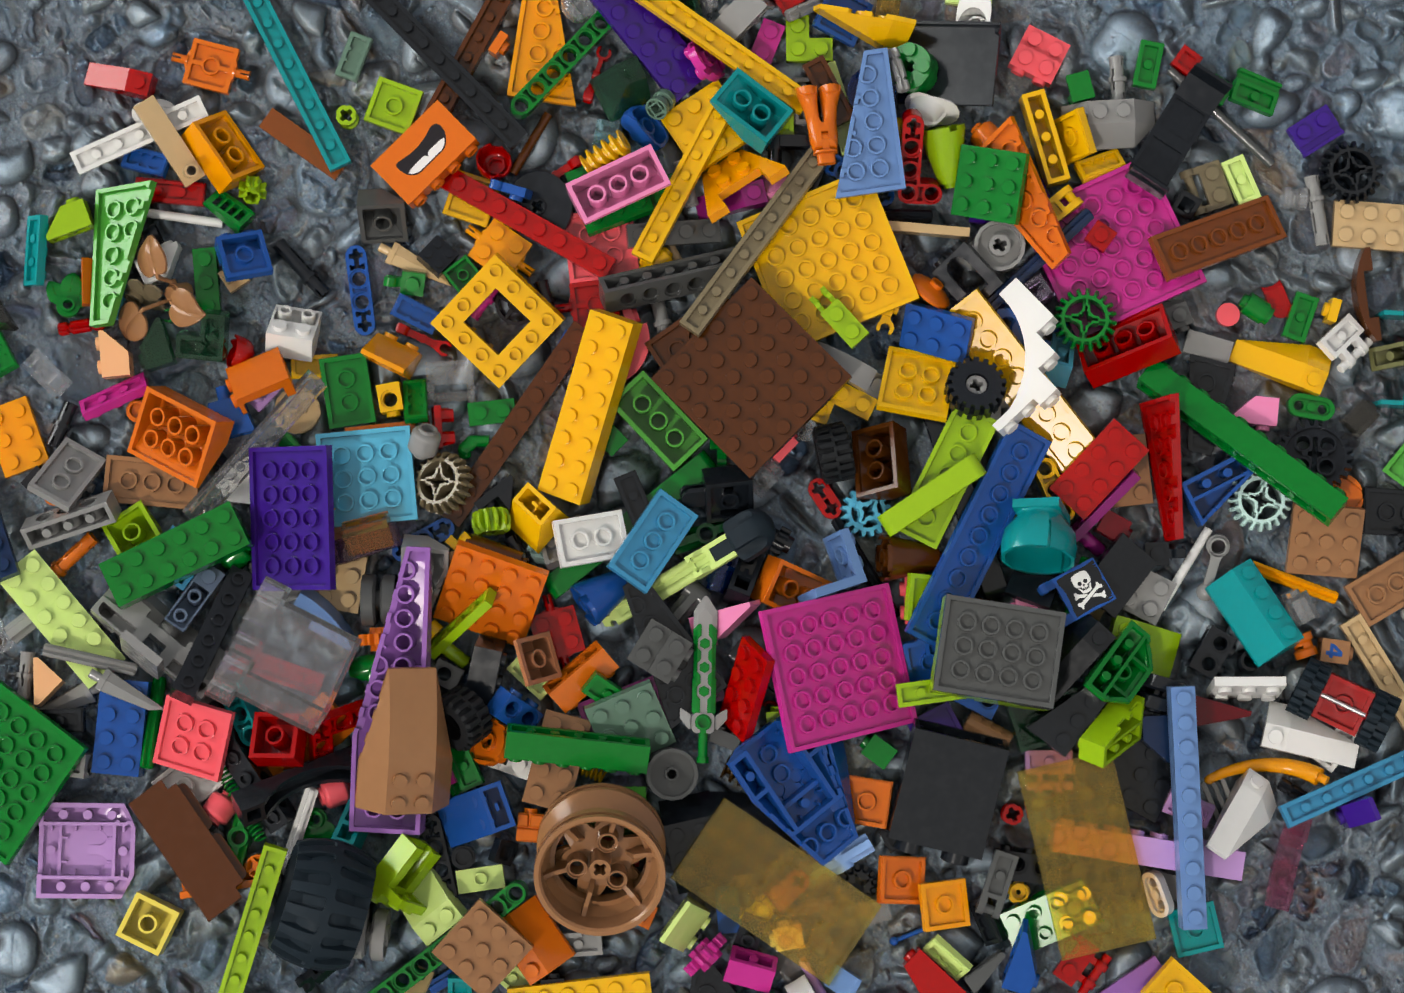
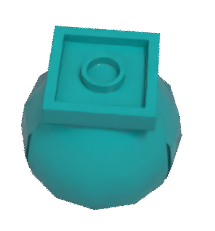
M1061 498L1013 499L1012 508L1017 516L1004 529L1001 541V561L1011 569L1037 575L1063 573V571L1066 572L1074 567L1077 555L1076 533L1070 526L1071 517Z

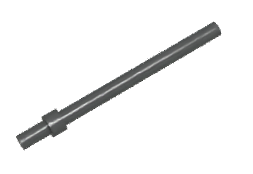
M1173 66L1167 72L1180 86L1185 77ZM1216 107L1211 115L1262 163L1270 168L1275 161Z

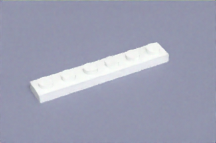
M199 95L164 110L177 132L189 127L192 122L209 116ZM139 121L69 154L79 175H82L155 141L143 123Z

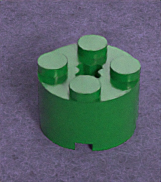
M906 42L898 46L897 48L901 55L899 59L903 61L907 74L905 78L908 79L910 89L905 94L928 92L935 85L938 78V63L936 59L918 44ZM891 74L892 84L895 86V84H897V83L894 82L893 77H892V74Z

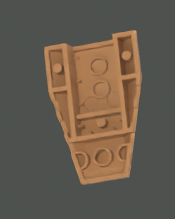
M389 667L378 697L377 708L374 709L369 732H367L364 740L362 753L360 752L358 758L355 807L382 815L432 814L449 805L453 761L436 667Z

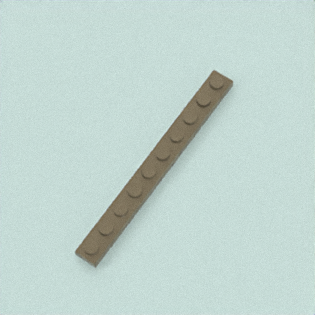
M811 146L679 321L682 327L698 338L827 167L818 166L817 157L813 156Z

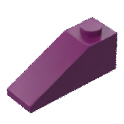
M763 179L750 182L724 199L723 202L730 211L727 215L765 207L768 204ZM705 195L697 197L699 205L696 206L698 219H709Z

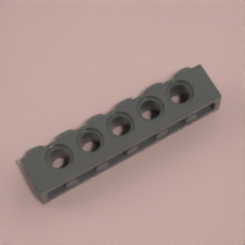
M734 247L598 277L599 298L603 308L608 312H616L702 292Z

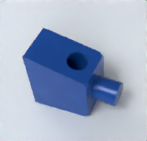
M227 385L216 387L218 401L208 403V408L235 421L229 439L258 432L247 404L245 405L248 413L243 415L240 407H234Z

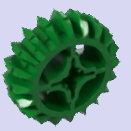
M1086 288L1085 295H1082L1081 290L1077 289V297L1068 292L1067 297L1069 301L1065 298L1060 299V303L1064 307L1057 305L1055 307V310L1060 313L1054 314V317L1060 321L1056 324L1055 329H1061L1056 336L1060 338L1065 335L1062 344L1066 345L1071 341V350H1074L1076 344L1080 345L1079 352L1084 351V345H1087L1089 352H1092L1094 343L1100 349L1102 348L1100 340L1108 343L1110 339L1106 334L1114 335L1115 331L1109 326H1116L1117 321L1110 318L1115 317L1117 314L1115 311L1108 312L1113 307V303L1104 305L1107 296L1104 295L1099 300V291L1096 290L1094 296H1090L1089 288ZM1083 303L1082 310L1079 313L1065 315L1073 305ZM1090 304L1099 308L1104 319L1091 313ZM1086 310L1087 320H1090L1091 323L1088 322L1083 331L1082 321L1078 320V318L1082 319ZM1065 322H1070V324L1078 327L1079 337L1073 335L1068 330ZM1098 325L1104 326L1099 334L1086 338L1089 328L1098 327Z

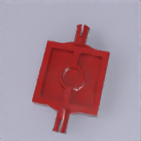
M598 280L570 283L569 303L555 304V308L560 313L570 312L573 321L585 327L590 309L604 310L599 298ZM621 310L611 313L620 315Z
M547 594L549 604L546 595L542 596L546 610L534 615L530 627L533 635L550 631L557 659L560 660L563 669L570 663L569 657L574 653L584 651L586 647L574 604L565 607H555L552 595Z

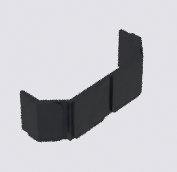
M1197 62L1171 97L1129 165L1125 177L1161 200L1170 190L1167 187L1207 120L1223 97L1232 89L1233 85Z

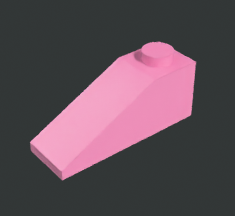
M760 599L717 610L716 645H718L719 639L726 638L761 604ZM690 617L688 620L693 635L694 617Z

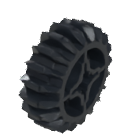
M1344 141L1341 143V147L1336 144L1332 147L1333 151L1328 150L1325 153L1327 158L1321 159L1320 162L1324 166L1319 167L1318 172L1324 173V175L1319 177L1320 181L1326 182L1322 189L1326 190L1329 188L1331 190L1327 194L1328 197L1336 194L1335 199L1337 202L1344 197L1345 204H1349L1351 199L1354 204H1358L1360 199L1365 201L1368 199V195L1372 196L1375 194L1374 188L1380 186L1376 179L1382 178L1383 175L1376 172L1382 168V165H1375V161L1379 159V156H1374L1373 158L1370 156L1373 149L1370 148L1364 151L1365 144L1362 143L1357 148L1356 141H1352L1350 146ZM1342 156L1341 170L1333 172L1336 159ZM1354 157L1360 159L1364 165L1357 164ZM1349 168L1350 171L1353 170L1354 172H1357L1352 177H1350V175L1348 176L1347 173H1343L1347 171ZM1367 173V181L1364 187L1358 190L1359 176ZM1336 180L1343 181L1347 189L1341 187Z

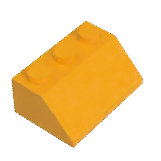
M226 110L192 122L181 135L182 140L219 194L238 187L239 181L245 182L247 176H254L265 167Z

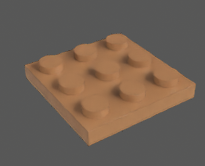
M1293 502L1285 572L1357 579L1365 509L1345 506L1329 527H1327Z
M479 898L431 952L477 993H492L534 945L482 898Z

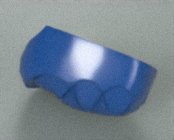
M645 104L632 106L623 113L621 126L629 132L632 139L639 145L645 147L651 144L656 152L667 144L669 140L667 129L660 120H655L647 114Z

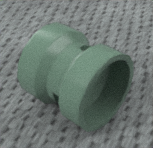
M657 90L653 97L646 102L647 114L655 120L663 119L675 106L676 98L670 90Z

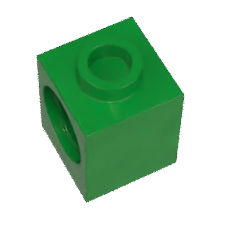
M874 733L871 737L866 735L859 745L862 748L860 753L883 770L897 753L895 748Z

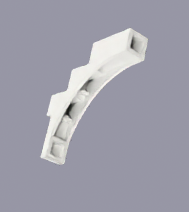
M1017 278L999 293L1010 306L1018 320L1025 346L1024 374L1016 398L1010 409L992 425L1002 436L1013 433L1017 429L1018 423L1024 417L1027 418L1034 413L1035 407L1038 404L1044 410L1048 407L1051 408L1059 401V396L1062 394L1044 375L1046 371L1049 372L1055 368L1060 356L1042 339L1044 335L1047 336L1055 330L1056 324L1059 321Z

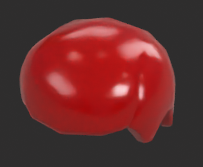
M488 143L479 148L476 155V165L483 177L489 180H501L510 173L512 159L503 146H494Z
M235 334L234 337L236 339H231L233 346L226 358L227 368L254 357V346L250 340Z

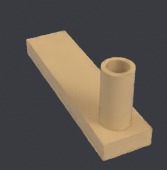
M154 95L133 107L185 188L205 176L204 171Z
M889 221L894 234L965 240L970 237V227Z

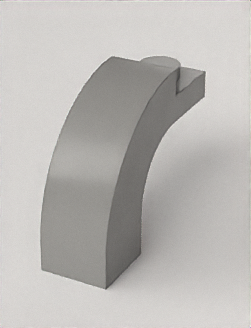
M816 341L852 376L847 383L876 399L878 398L883 375L857 358L825 343Z

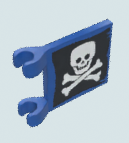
M1093 557L1039 585L1037 588L1040 596L1054 589L1057 590L1069 611V614L1066 615L1065 627L1117 599Z

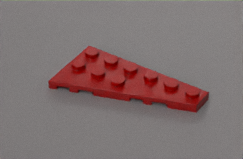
M1174 393L1139 404L1147 449L1150 450L1148 455L1165 542L1184 539L1179 393Z

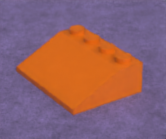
M147 386L127 452L179 480L199 488L228 444L235 421L166 386Z

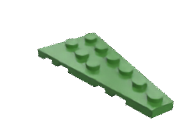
M148 180L96 189L89 326L99 328L115 324L157 182Z

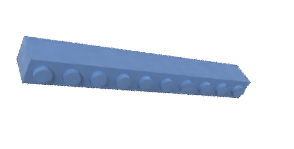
M1166 686L1178 927L1182 930L1208 929L1195 686Z

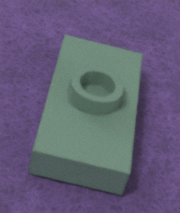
M351 31L336 68L335 76L358 83L374 40Z

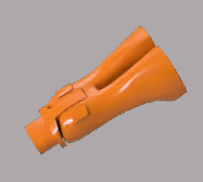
M835 83L822 85L818 89L822 121L818 112L817 86L805 85L796 88L797 98L805 115L813 156L817 157L818 166L836 164L835 155L838 154L837 106L841 85Z

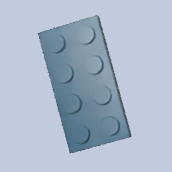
M661 488L658 489L606 567L646 594L698 518V515Z

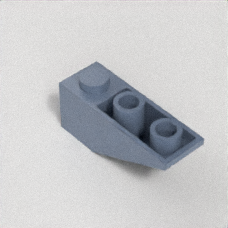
M214 566L196 574L164 620L184 633L216 596L226 575Z

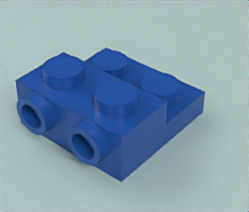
M248 229L236 234L224 233L215 237L214 247L226 282L273 275V267L262 229Z

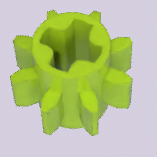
M247 176L245 182L239 181L238 197H243L246 204L258 205L260 198L266 199L267 183H262L259 176Z

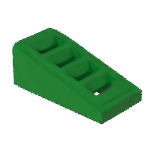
M216 190L203 202L206 208L235 233H241L254 221L255 213L226 192L219 194ZM220 197L222 199L217 205L213 204L217 198ZM227 203L229 206L222 210L221 207ZM232 209L235 210L232 215L228 214ZM238 215H241L242 217L239 220H237L236 217Z

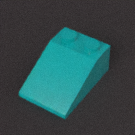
M739 68L732 73L710 100L711 105L737 135L760 154L764 152L786 125L794 111Z

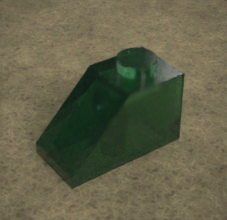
M157 317L154 319L139 347L141 354L138 355L140 365L149 372L177 364L165 321L161 317Z

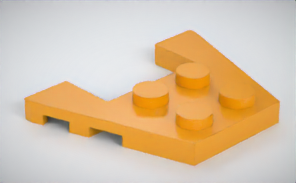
M742 149L731 153L726 159L711 166L702 174L707 216L713 224L730 213L723 200L756 178L764 175L773 185L789 175L790 172L781 163Z

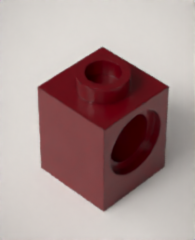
M1109 510L1098 521L1093 531L1114 541L1120 533H1124L1129 538L1133 529L1130 528L1132 525L1131 521Z

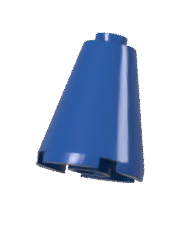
M613 571L574 583V585L570 586V592L578 608H582L586 613L584 617L591 625L596 626L626 598L622 586L628 582Z

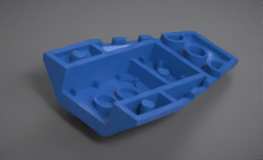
M779 716L769 721L754 733L753 736L734 750L727 765L752 803L821 866H824L859 836L850 811L845 806L842 789L837 784L834 767L829 762L827 756L829 753L826 745L788 753Z

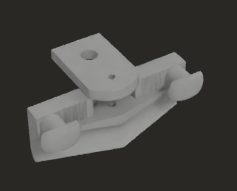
M109 588L90 609V616L109 632H115L119 635L121 650L140 668L156 679H159L165 672L173 680H176L199 633L191 626L183 633L165 621L164 618L170 609L154 595L126 609L118 607ZM147 637H150L164 649L160 655H157L143 643ZM219 648L197 693L196 701L206 704L212 702L216 696V692L212 689L236 661L234 657L223 649Z

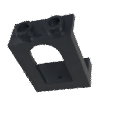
M970 238L964 242L960 239L951 248L953 253L948 258L945 255L934 264L937 268L932 272L935 278L943 283L944 287L958 302L967 297L968 294L948 272V263L955 257L965 259L988 283L980 291L986 299L1008 280L1002 272L998 275L969 244L972 241Z

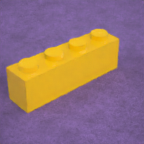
M1045 89L1022 94L1018 101L1041 178L1046 188L1065 184L1071 177Z

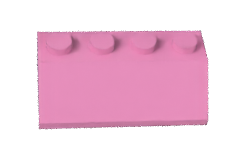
M649 144L566 183L565 186L579 217L585 225H588L670 186L671 182L652 145Z

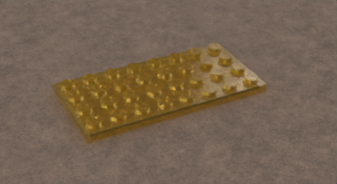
M1076 757L1017 771L1061 960L1064 961L1156 939L1114 760L1104 768H1101Z
M723 798L670 877L828 986L882 906L825 866H821L815 859L726 798Z

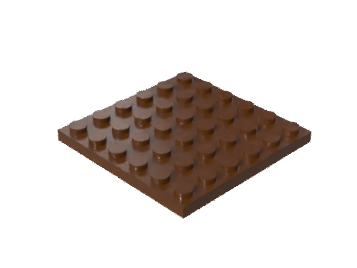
M751 277L721 307L701 336L698 338L696 335H693L651 379L752 479L847 384L852 376Z

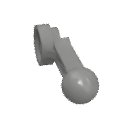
M1220 533L1209 536L1206 541V549L1210 554V559L1203 583L1198 585L1196 589L1197 597L1202 601L1211 600L1205 588L1214 582L1219 563L1230 549L1228 538ZM1214 541H1223L1225 548L1221 552L1213 551L1211 545Z

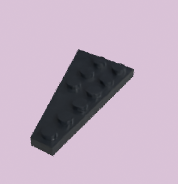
M630 583L622 586L639 637L652 618L693 643V639L652 586L646 594ZM694 652L687 662L684 660L681 662L678 668L682 671L675 682L670 681L667 684L653 676L671 729L682 722L680 719V708L692 714ZM716 671L717 695L728 685Z

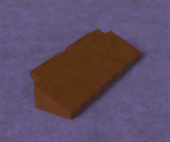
M160 780L128 804L208 922L241 901L242 896L236 887L243 883L247 872L223 836L219 833L213 835L210 833L209 829L212 826V821L186 784L177 785L175 783L167 789L163 781Z

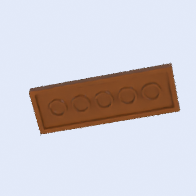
M1265 195L1151 236L1147 240L1166 282L1276 243L1285 239L1287 235L1269 196Z

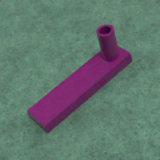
M1134 468L1085 520L1079 516L1071 525V528L1076 533V542L1079 541L1096 557L1104 552L1106 546L1093 536L1089 530L1141 479Z

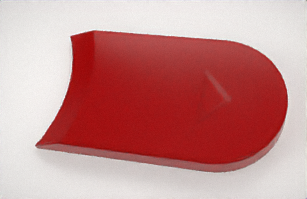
M1279 280L1269 287H1261L1266 301L1275 309L1273 316L1280 319L1287 317L1291 304L1281 281Z

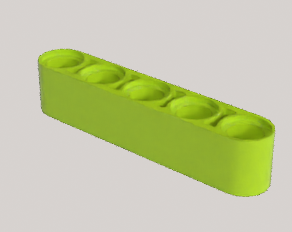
M973 453L882 513L877 519L889 537H892L984 476L987 471L975 453Z

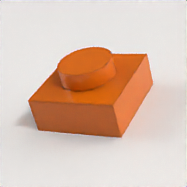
M500 30L488 49L491 56L498 59L500 55L504 56L511 45L509 43V35Z

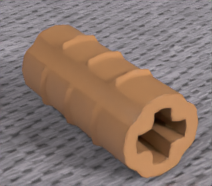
M973 711L970 712L962 727L967 731L1005 739L1008 745L1014 733L1006 730L1004 727Z

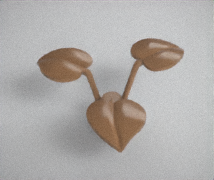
M153 235L147 236L138 251V266L146 277L155 276L157 280L169 283L170 285L165 289L166 299L142 307L140 310L133 301L127 302L122 306L118 317L119 327L122 335L126 340L140 341L147 335L148 321L143 313L166 303H170L169 317L178 327L192 326L206 316V313L201 309L193 295V288L190 283H177L176 279H168L160 275L165 274L167 271V258L157 239Z

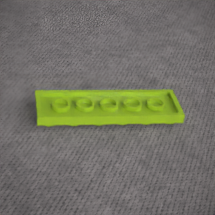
M957 409L952 411L912 493L973 453L981 462L996 431L992 425L997 420L991 417L986 419L985 415H983L982 420L976 421V416H973L972 420H967V415L963 414L960 417L957 415ZM968 486L900 532L937 550Z

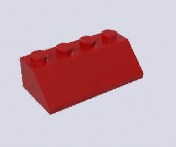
M1163 303L1138 312L1118 322L1116 326H1109L1115 331L1114 335L1106 334L1110 340L1108 343L1100 340L1102 343V348L1100 349L1094 343L1092 352H1089L1087 345H1084L1083 352H1079L1080 345L1076 344L1083 371L1093 389L1181 354L1176 334ZM1099 331V332H1097V333H1095V334H1093V335H1091V336H1088V337H1086V338L1094 337V336H1096L1097 334H1099L1101 331Z

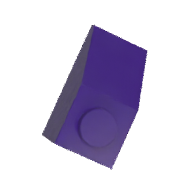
M1362 795L1336 807L1335 816L1337 821L1346 828H1353L1382 819L1372 796Z

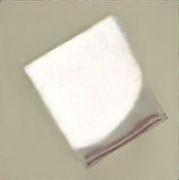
M266 576L239 622L204 695L230 707L234 698L238 697L314 735L327 716L362 639L287 602L286 600L292 589Z

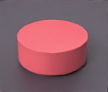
M1232 303L1222 304L1215 312L1216 321L1223 327L1233 326L1240 318L1238 307Z

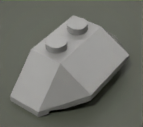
M1135 98L1095 100L1060 107V116L1076 108L1084 107L1096 150L1135 148L1155 125L1154 102Z

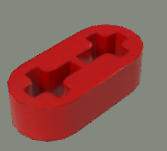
M813 479L808 485L809 496L825 518H837L842 511L840 510L842 506L829 484L826 485L823 479ZM814 483L824 485L825 488H823L822 492L826 497L822 499L819 493L814 494L812 492ZM828 499L831 505H837L835 515L831 512L828 514L825 512L827 505L824 500Z

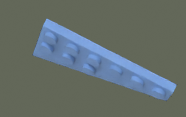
M887 47L865 50L863 52L835 199L906 189Z

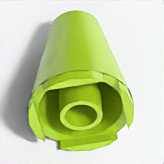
M965 123L934 127L932 130L924 129L923 147L939 185H944V189L955 188L961 145L965 144Z

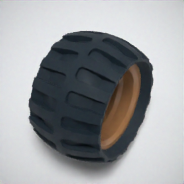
M327 838L297 840L288 860L276 900L268 936V949L280 958L302 968L318 971L346 969L354 957L367 918L376 878V860L360 848L340 840Z

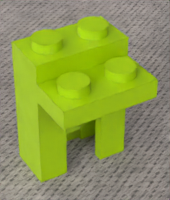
M402 833L376 867V878L371 901L376 904L381 902L386 907H391L396 911L401 909L409 915L414 913L422 916L427 908L412 893L441 856L427 842Z

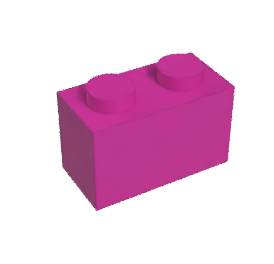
M732 945L723 981L754 989L755 991L769 993L775 977L778 957Z

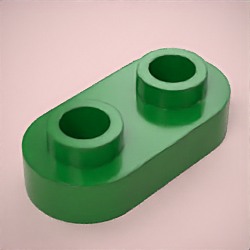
M1304 393L1292 395L1286 404L1287 410L1292 416L1309 420L1326 421L1335 413L1334 403L1330 399ZM1296 401L1302 404L1300 410H1297L1294 406ZM1319 406L1324 407V414L1318 412Z

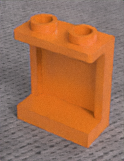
M278 347L225 369L228 379H225V383L229 392H233L230 395L231 401L235 408L240 407L243 415L248 413L246 403L281 388H284L288 397L296 394L287 364Z

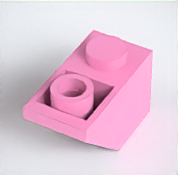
M1255 396L1232 414L1236 417L1244 418L1249 426H1255L1256 431L1269 432L1270 428L1277 426L1280 398Z

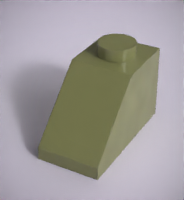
M1404 341L1369 348L1368 353L1372 372L1404 367Z

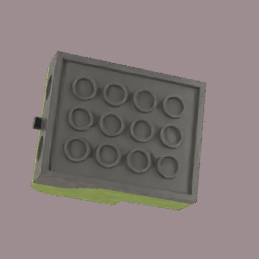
M946 594L942 598L929 692L1029 710L1049 711L1053 709L1061 662L1060 657L1066 613Z

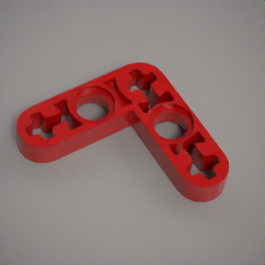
M364 699L327 711L321 724L320 722L325 712L310 719L307 726L309 761L334 752L333 734L356 727L359 710ZM346 715V718L342 722L337 723V720L340 716ZM326 741L322 748L316 749L320 742Z

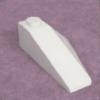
M1275 701L1269 702L1260 747L1355 768L1359 745L1309 716L1308 720H1305L1286 711L1285 709L1288 704Z
M1249 768L1235 781L1205 847L1226 860L1270 822L1277 805L1270 782Z

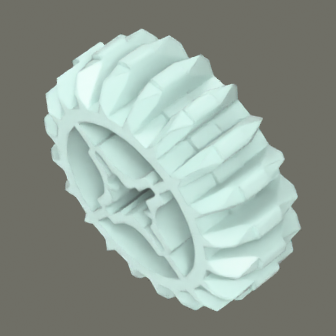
M1253 473L1232 494L1234 498L1227 499V503H1234V507H1230L1228 510L1229 512H1237L1233 520L1242 518L1240 522L1241 527L1249 523V531H1253L1256 525L1257 531L1262 532L1264 526L1267 530H1272V523L1275 526H1279L1280 521L1277 517L1283 520L1287 518L1282 510L1290 511L1291 507L1285 505V502L1292 500L1285 497L1274 487L1272 489L1276 494L1277 501L1270 498L1268 495L1269 487H1267L1270 484L1256 474L1254 476ZM1238 481L1232 482V485L1237 484ZM1252 481H1261L1260 486L1257 487L1254 493L1243 492L1245 487ZM1261 495L1260 499L1264 500V502L1267 503L1259 504L1258 507V501L1255 500V498L1251 497H1257ZM1242 499L1250 504L1251 516L1244 510ZM1264 507L1275 508L1268 518L1258 519Z

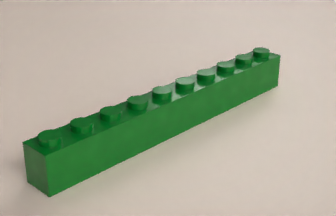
M1162 361L1149 366L1138 378L1137 388L1152 399L1179 393L1180 420L1327 527L1346 506L1349 498L1342 489L1331 486L1326 482L1324 476L1309 470L1302 460L1291 457L1281 445L1273 444L1262 431H1255L1244 418L1236 417L1226 405L1215 402L1205 390L1197 389L1186 376H1179L1168 363Z

